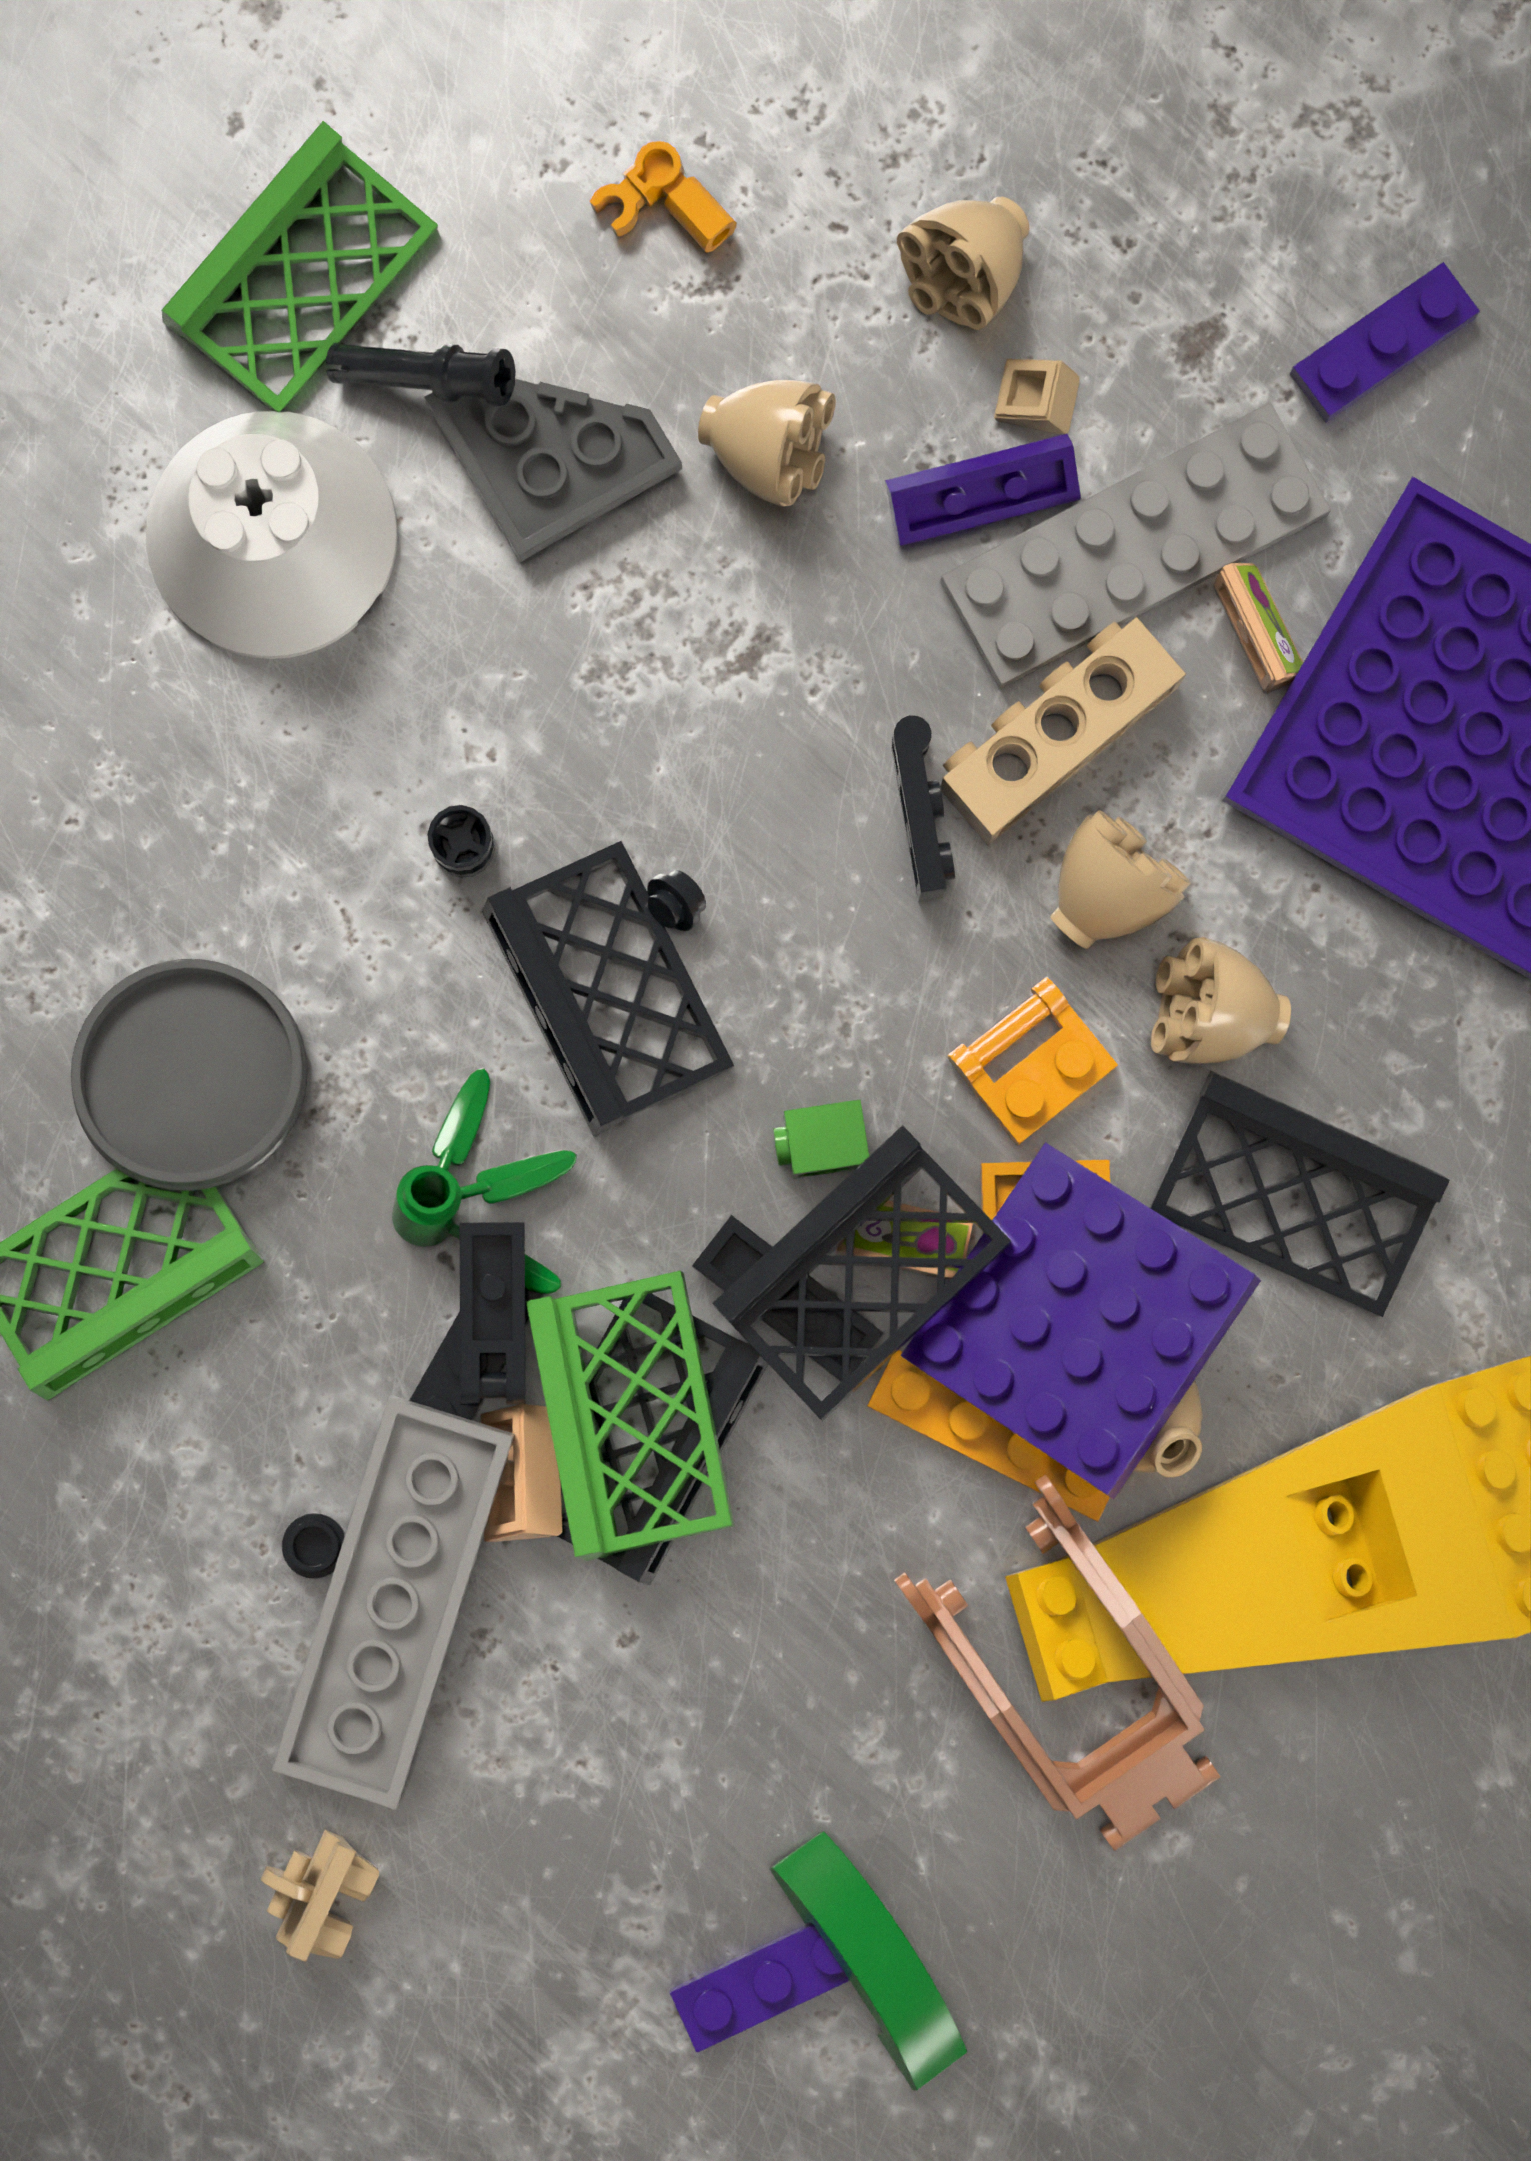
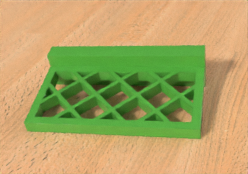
M324 121L320 123L161 310L162 322L179 337L188 339L268 408L276 412L286 409L324 364L330 346L333 343H341L438 229L436 222L342 143L343 137ZM342 165L364 182L366 204L329 206L327 183ZM372 190L388 203L373 204ZM320 192L322 207L306 208ZM400 213L415 225L418 230L404 246L378 248L374 214ZM367 215L370 248L333 250L330 217ZM323 218L326 251L289 253L287 230L295 220ZM281 239L282 254L266 255L278 240ZM394 257L380 274L379 258ZM371 259L373 283L366 292L338 295L335 261ZM327 262L330 295L294 298L290 264ZM283 265L286 298L249 301L247 277L255 267ZM241 286L242 301L226 302L238 287ZM354 304L340 321L339 305ZM331 306L334 329L325 340L298 342L295 308ZM287 309L290 342L253 345L250 311ZM243 312L246 345L219 347L201 331L216 313ZM315 351L300 368L299 352ZM292 352L294 377L276 395L257 379L255 355ZM247 356L249 371L232 357Z
M116 1168L0 1242V1264L6 1260L26 1263L18 1297L0 1295V1334L20 1366L18 1371L30 1391L47 1401L265 1262L254 1243L243 1231L217 1187L201 1189L207 1198L205 1199L193 1196L194 1190H182L180 1194L151 1188V1185L140 1181L138 1185L128 1183L133 1178ZM114 1191L135 1194L127 1228L96 1222L102 1199ZM147 1197L179 1203L170 1237L139 1231ZM190 1206L214 1210L225 1227V1230L203 1244L182 1240ZM86 1210L84 1220L73 1218L82 1211ZM60 1225L81 1229L72 1263L42 1257L48 1233ZM93 1232L124 1238L115 1272L84 1266ZM136 1240L167 1246L161 1271L148 1279L127 1275ZM31 1245L29 1254L20 1253L21 1250ZM179 1249L190 1251L177 1260ZM39 1266L70 1272L61 1307L30 1301ZM82 1275L113 1281L107 1305L93 1314L73 1310ZM125 1284L136 1286L122 1295ZM2 1305L15 1307L12 1320ZM27 1310L58 1316L52 1340L30 1353L20 1336ZM70 1319L81 1321L68 1329Z
M680 1270L555 1299L552 1296L526 1301L575 1557L590 1561L612 1556V1553L734 1527L684 1273ZM671 1289L676 1313L662 1335H659L633 1318L647 1294ZM632 1298L624 1311L611 1304V1302ZM602 1305L619 1316L599 1349L579 1337L575 1317L576 1310ZM628 1323L657 1341L636 1374L608 1356ZM678 1328L680 1330L683 1350L670 1342ZM582 1348L594 1355L587 1368H585ZM665 1348L686 1360L689 1375L674 1399L645 1380ZM603 1362L632 1380L611 1413L592 1401L589 1383ZM641 1386L669 1404V1407L649 1437L620 1419ZM691 1391L696 1413L683 1405ZM594 1411L606 1418L599 1431L597 1430ZM678 1411L698 1423L701 1441L687 1462L658 1444ZM615 1425L644 1443L624 1476L604 1464L601 1451L602 1445ZM653 1450L682 1468L662 1501L633 1483V1480ZM703 1455H705L709 1477L696 1469ZM606 1474L619 1482L611 1496ZM690 1475L711 1487L716 1515L690 1521L670 1507ZM627 1489L657 1507L641 1532L618 1536L613 1511ZM665 1514L679 1522L657 1528Z

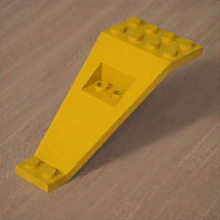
M1531 1356L1522 1357L1422 1388L1092 1544L1142 1612L1182 1674L1503 1640L1530 1633ZM1328 1507L1330 1508V1512L1333 1518V1525L1330 1523L1327 1516ZM1068 1555L1058 1560L1005 1576L1041 1702L1057 1700L1104 1683L1152 1678L1117 1624ZM1347 1570L1352 1581V1587L1349 1586L1346 1579Z

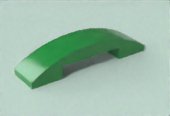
M824 1831L818 1833L769 1868L805 1924H814L882 2029V2032L877 2036L913 2091L920 2089L967 2053L953 2017L908 1939L867 1881Z

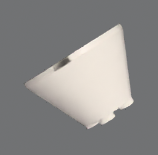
M262 411L239 415L215 424L194 437L176 454L164 470L155 487L147 515L146 548L149 565L154 580L172 611L193 631L209 640L211 644L223 650L253 658L278 659L305 655L322 649L348 634L358 625V620L369 610L379 594L382 595L393 570L397 552L398 533L394 504L387 484L373 460L361 446L334 426L319 419L292 412Z

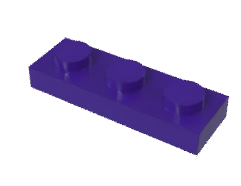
M1442 262L1292 367L1289 374L1325 423H1327L1476 319L1480 310L1446 264Z
M1068 434L885 480L894 532L900 546L1081 500L1074 445Z
M809 1923L671 1988L669 1993L695 2051L698 2053L850 1980L814 1924Z

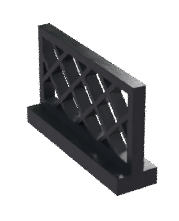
M622 840L514 890L509 887L487 897L482 910L593 1136L599 1135L617 1126L619 1122L734 1067L665 926L661 925L649 910L648 899L650 896ZM613 861L625 883L619 905L584 893L590 872ZM581 876L577 890L563 885ZM545 892L573 900L563 930L561 931L538 923L527 901ZM630 895L639 912L626 908ZM580 903L615 915L605 946L569 934ZM622 918L647 927L653 939L647 961L612 949ZM545 937L558 941L554 955ZM565 944L600 956L590 987L565 979L558 965ZM658 951L667 968L654 964ZM608 959L643 971L633 1002L598 990ZM650 974L675 983L681 995L675 1017L640 1005ZM573 993L586 997L582 1011ZM593 1001L629 1013L618 1044L593 1035L587 1023ZM686 1007L695 1025L682 1020ZM636 1016L671 1028L661 1059L626 1047ZM678 1031L703 1039L713 1062L694 1071L668 1062ZM601 1050L615 1054L611 1067H609ZM622 1057L657 1069L650 1092L629 1102L626 1101L615 1079ZM665 1072L679 1077L660 1086Z
M1210 1070L1200 1092L1201 1096L1149 1208L1179 1226L1383 1317L1436 1202L1440 1203L1450 1179ZM1211 1113L1231 1122L1242 1148L1206 1161L1197 1136L1207 1114ZM1242 1128L1266 1139L1248 1145ZM1275 1144L1291 1149L1300 1174L1264 1187L1252 1153ZM1193 1147L1199 1164L1183 1169ZM1301 1154L1324 1165L1307 1171ZM1245 1156L1257 1190L1222 1203L1209 1169ZM1334 1170L1348 1175L1358 1201L1323 1213L1310 1179ZM1203 1172L1215 1206L1189 1215L1167 1205L1168 1199L1178 1180ZM1360 1181L1382 1192L1365 1197ZM1303 1182L1315 1216L1280 1229L1268 1195ZM1395 1196L1417 1206L1406 1231L1381 1240L1369 1208L1370 1205ZM1261 1198L1273 1232L1249 1241L1235 1236L1225 1211ZM1362 1209L1374 1243L1338 1255L1326 1222ZM1218 1214L1224 1230L1204 1222L1202 1219ZM1319 1225L1331 1258L1308 1267L1293 1262L1283 1237ZM1276 1240L1282 1256L1260 1246ZM1400 1243L1390 1264L1385 1248ZM1377 1251L1386 1275L1375 1298L1350 1287L1342 1264ZM1335 1267L1341 1283L1319 1274V1272Z
M902 1125L712 1304L821 1421H824L1012 1242L921 1147L920 1142ZM923 1169L940 1187L939 1212H901L902 1187ZM894 1196L893 1211H878ZM948 1196L964 1213H947ZM866 1221H893L892 1257L854 1256L855 1231ZM901 1221L939 1222L938 1258L900 1257ZM947 1223H975L991 1242L973 1259L946 1258ZM846 1241V1256H830ZM819 1265H846L844 1302L807 1301L808 1275ZM854 1266L892 1267L890 1303L853 1302ZM900 1267L938 1268L937 1293L925 1304L899 1303ZM946 1268H963L945 1285ZM799 1285L798 1300H783ZM772 1309L798 1310L797 1346H769L753 1327ZM807 1310L844 1311L843 1348L805 1347ZM852 1311L890 1312L889 1338L878 1349L851 1348ZM898 1312L915 1313L898 1329ZM778 1355H796V1374ZM805 1356L842 1357V1382L821 1401L804 1383ZM851 1357H868L850 1374Z
M652 1293L647 1294L642 1304L661 1313L665 1328L676 1313L674 1305ZM632 1298L622 1300L619 1309L624 1311ZM616 1314L614 1315L611 1323L609 1324L597 1349L600 1348L603 1341L605 1340V1338L617 1322L619 1316H617ZM693 1316L697 1339L706 1337L725 1347L713 1372L704 1374L721 1454L768 1363L748 1343ZM626 1326L608 1356L620 1364L628 1362L630 1371L636 1374L639 1370L637 1358L649 1355L656 1342L634 1349L628 1327ZM675 1333L670 1342L679 1348V1345L682 1344L681 1335H676ZM621 1339L625 1352L612 1356ZM672 1352L680 1382L659 1388L668 1396L678 1393L688 1377L684 1359ZM603 1362L589 1383L592 1401L611 1413L617 1402L603 1406L597 1385L604 1369L611 1367ZM641 1386L637 1391V1396H634L626 1409L640 1405L648 1435L650 1436L656 1424L649 1402L659 1398L651 1392H646L645 1388ZM691 1391L686 1398L688 1409L696 1413ZM594 1411L595 1419L597 1418L599 1428H601L606 1418ZM688 1417L682 1429L662 1435L658 1444L662 1446L663 1444L675 1441L670 1452L687 1462L701 1441L699 1425ZM610 1433L604 1442L606 1453L602 1454L604 1463L609 1462L611 1468L623 1476L619 1458L638 1453L644 1443L638 1442L616 1449L612 1434ZM653 1450L659 1473L652 1486L643 1488V1490L662 1501L682 1468ZM703 1455L696 1469L709 1476L705 1455ZM690 1475L670 1507L687 1518L705 1483ZM628 1490L617 1505H622L628 1531L625 1535L641 1532L657 1509V1507L644 1499L635 1516L631 1502L643 1498L634 1492L628 1493ZM563 1513L562 1532L557 1537L572 1544L570 1528L563 1524L568 1522L567 1513ZM665 1514L657 1528L679 1522ZM674 1540L612 1553V1556L599 1558V1560L614 1567L617 1571L635 1581L650 1586Z

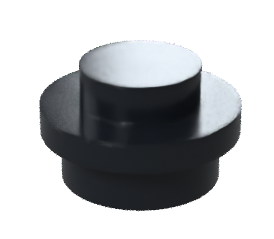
M673 870L668 875L658 874L648 882L647 892L650 896L648 907L651 914L661 925L667 928L674 927L680 931H689L699 923L700 913L706 908V900L698 884L689 875L679 870Z
M319 1513L303 1515L294 1520L284 1533L282 1540L283 1557L291 1570L306 1578L328 1576L335 1570L345 1538V1532L336 1520L327 1515Z

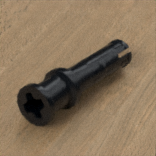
M337 342L330 346L326 357L327 365H342L341 370H326L327 376L332 383L340 384L344 382L432 390L435 396L439 397L442 401L448 402L457 401L461 396L485 398L486 402L492 406H504L510 400L515 385L516 369L511 352L503 348H493L486 354L464 352L463 348L459 345L445 344L435 352L346 345Z

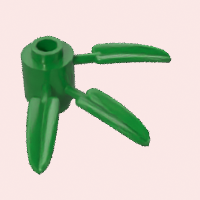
M485 1068L477 1069L470 1074L457 1094L432 1148L433 1155L440 1159L438 1165L415 1167L408 1171L398 1184L392 1210V1222L397 1233L410 1244L421 1247L434 1246L443 1242L449 1235L459 1239V1225L455 1222L462 1199L482 1194L483 1200L488 1204L505 1201L557 1180L571 1171L576 1163L577 1154L572 1151L560 1150L483 1170L476 1176L477 1183L463 1187L459 1186L455 1177L448 1170L451 1163L457 1166L464 1164L478 1132L490 1088V1078ZM525 1254V1289L543 1294H550L561 1288L559 1277L547 1267Z

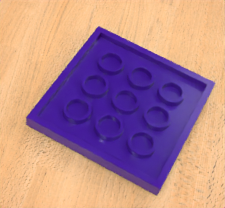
M1045 1142L992 1220L1006 1234L1012 1244L913 1336L900 1356L1114 1500L1261 1280L1248 1269ZM984 1233L966 1259H973L991 1242Z

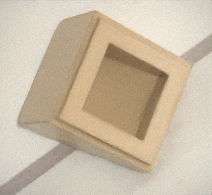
M1006 359L994 419L999 422L1045 432L1068 434L1080 378L1078 374L1063 361Z

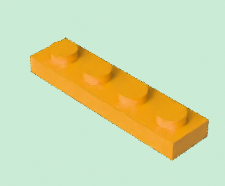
M898 1350L890 1358L867 1407L1040 1494L1041 1492L1036 1486L1035 1481L1046 1475L1068 1508L1096 1522L1099 1521L1110 1499L1109 1496L900 1356L903 1353L902 1351Z

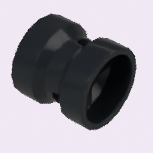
M464 805L449 806L438 812L431 821L427 833L429 848L439 867L449 875L459 878L474 877L483 872L491 863L495 852L494 836L485 817L476 809Z

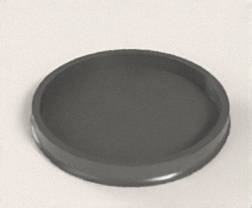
M203 959L170 960L148 966L127 976L103 995L93 1007L82 1025L74 1046L71 1061L73 1101L80 1124L90 1142L111 1165L122 1173L147 1185L163 1189H208L229 1183L253 1171L264 1163L285 1141L294 1127L305 1098L308 1070L307 1058L302 1036L291 1013L283 1002L261 982L242 970L216 961Z

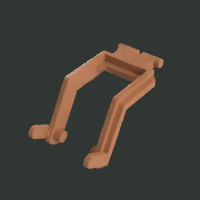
M1044 1475L1035 1481L1043 1497L1032 1504L1040 1517L1027 1525L1025 1529L1043 1554L1058 1543L1158 1685L1152 1711L1077 1763L1052 1761L954 1619L956 1614L969 1605L951 1579L935 1590L926 1578L914 1585L905 1572L894 1580L930 1629L993 1725L1053 1810L1070 1811L1077 1820L1100 1804L1111 1820L1100 1831L1112 1849L1116 1851L1161 1819L1153 1808L1154 1804L1166 1797L1175 1810L1221 1776L1206 1755L1194 1763L1183 1748V1745L1205 1731L1199 1722L1204 1705L1142 1612L1078 1525L1048 1477Z

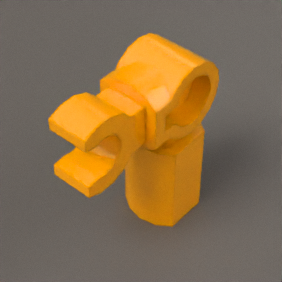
M654 141L643 146L636 155L635 163L623 173L625 179L619 184H607L600 187L590 200L591 206L597 214L610 203L616 202L624 206L621 216L616 218L611 224L614 233L620 237L635 227L639 209L645 204L651 207L660 198L666 197L664 207L707 253L714 251L730 237L737 226V222L696 177H685L684 167L677 150L669 143L663 141Z

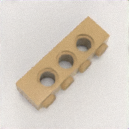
M1137 617L1124 628H1121L1116 622L1107 626L1087 645L1088 649L1092 652L1089 657L1075 668L1068 661L1060 665L1040 683L1039 687L1044 692L1042 696L1027 708L1020 701L1012 705L991 724V727L996 732L995 735L979 748L972 741L968 742L943 764L948 774L943 777L940 785L942 793L988 846L1179 688L1186 673ZM1099 674L1113 676L1121 685L1122 696L1112 701L1099 699L1092 692L1089 680ZM1050 714L1064 715L1072 722L1075 734L1068 740H1053L1044 733L1041 720ZM1001 754H1015L1025 763L1027 774L1017 781L1004 780L994 771L993 760Z

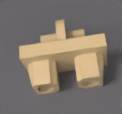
M327 1830L324 1831L312 1858L294 1850L285 1871L266 1866L261 1881L276 1890L267 1912L284 1919L276 1939L288 1947L286 1953L305 1962L310 1953L340 1959L351 1938L353 1926L348 1920L329 1913V1910L338 1892L365 1902L379 1877V1870L371 1862L357 1854L342 1836Z

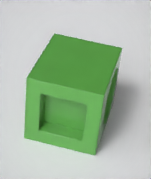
M861 1099L785 1110L783 1115L785 1126L773 1128L778 1166L791 1164L793 1179L855 1170L869 1157Z

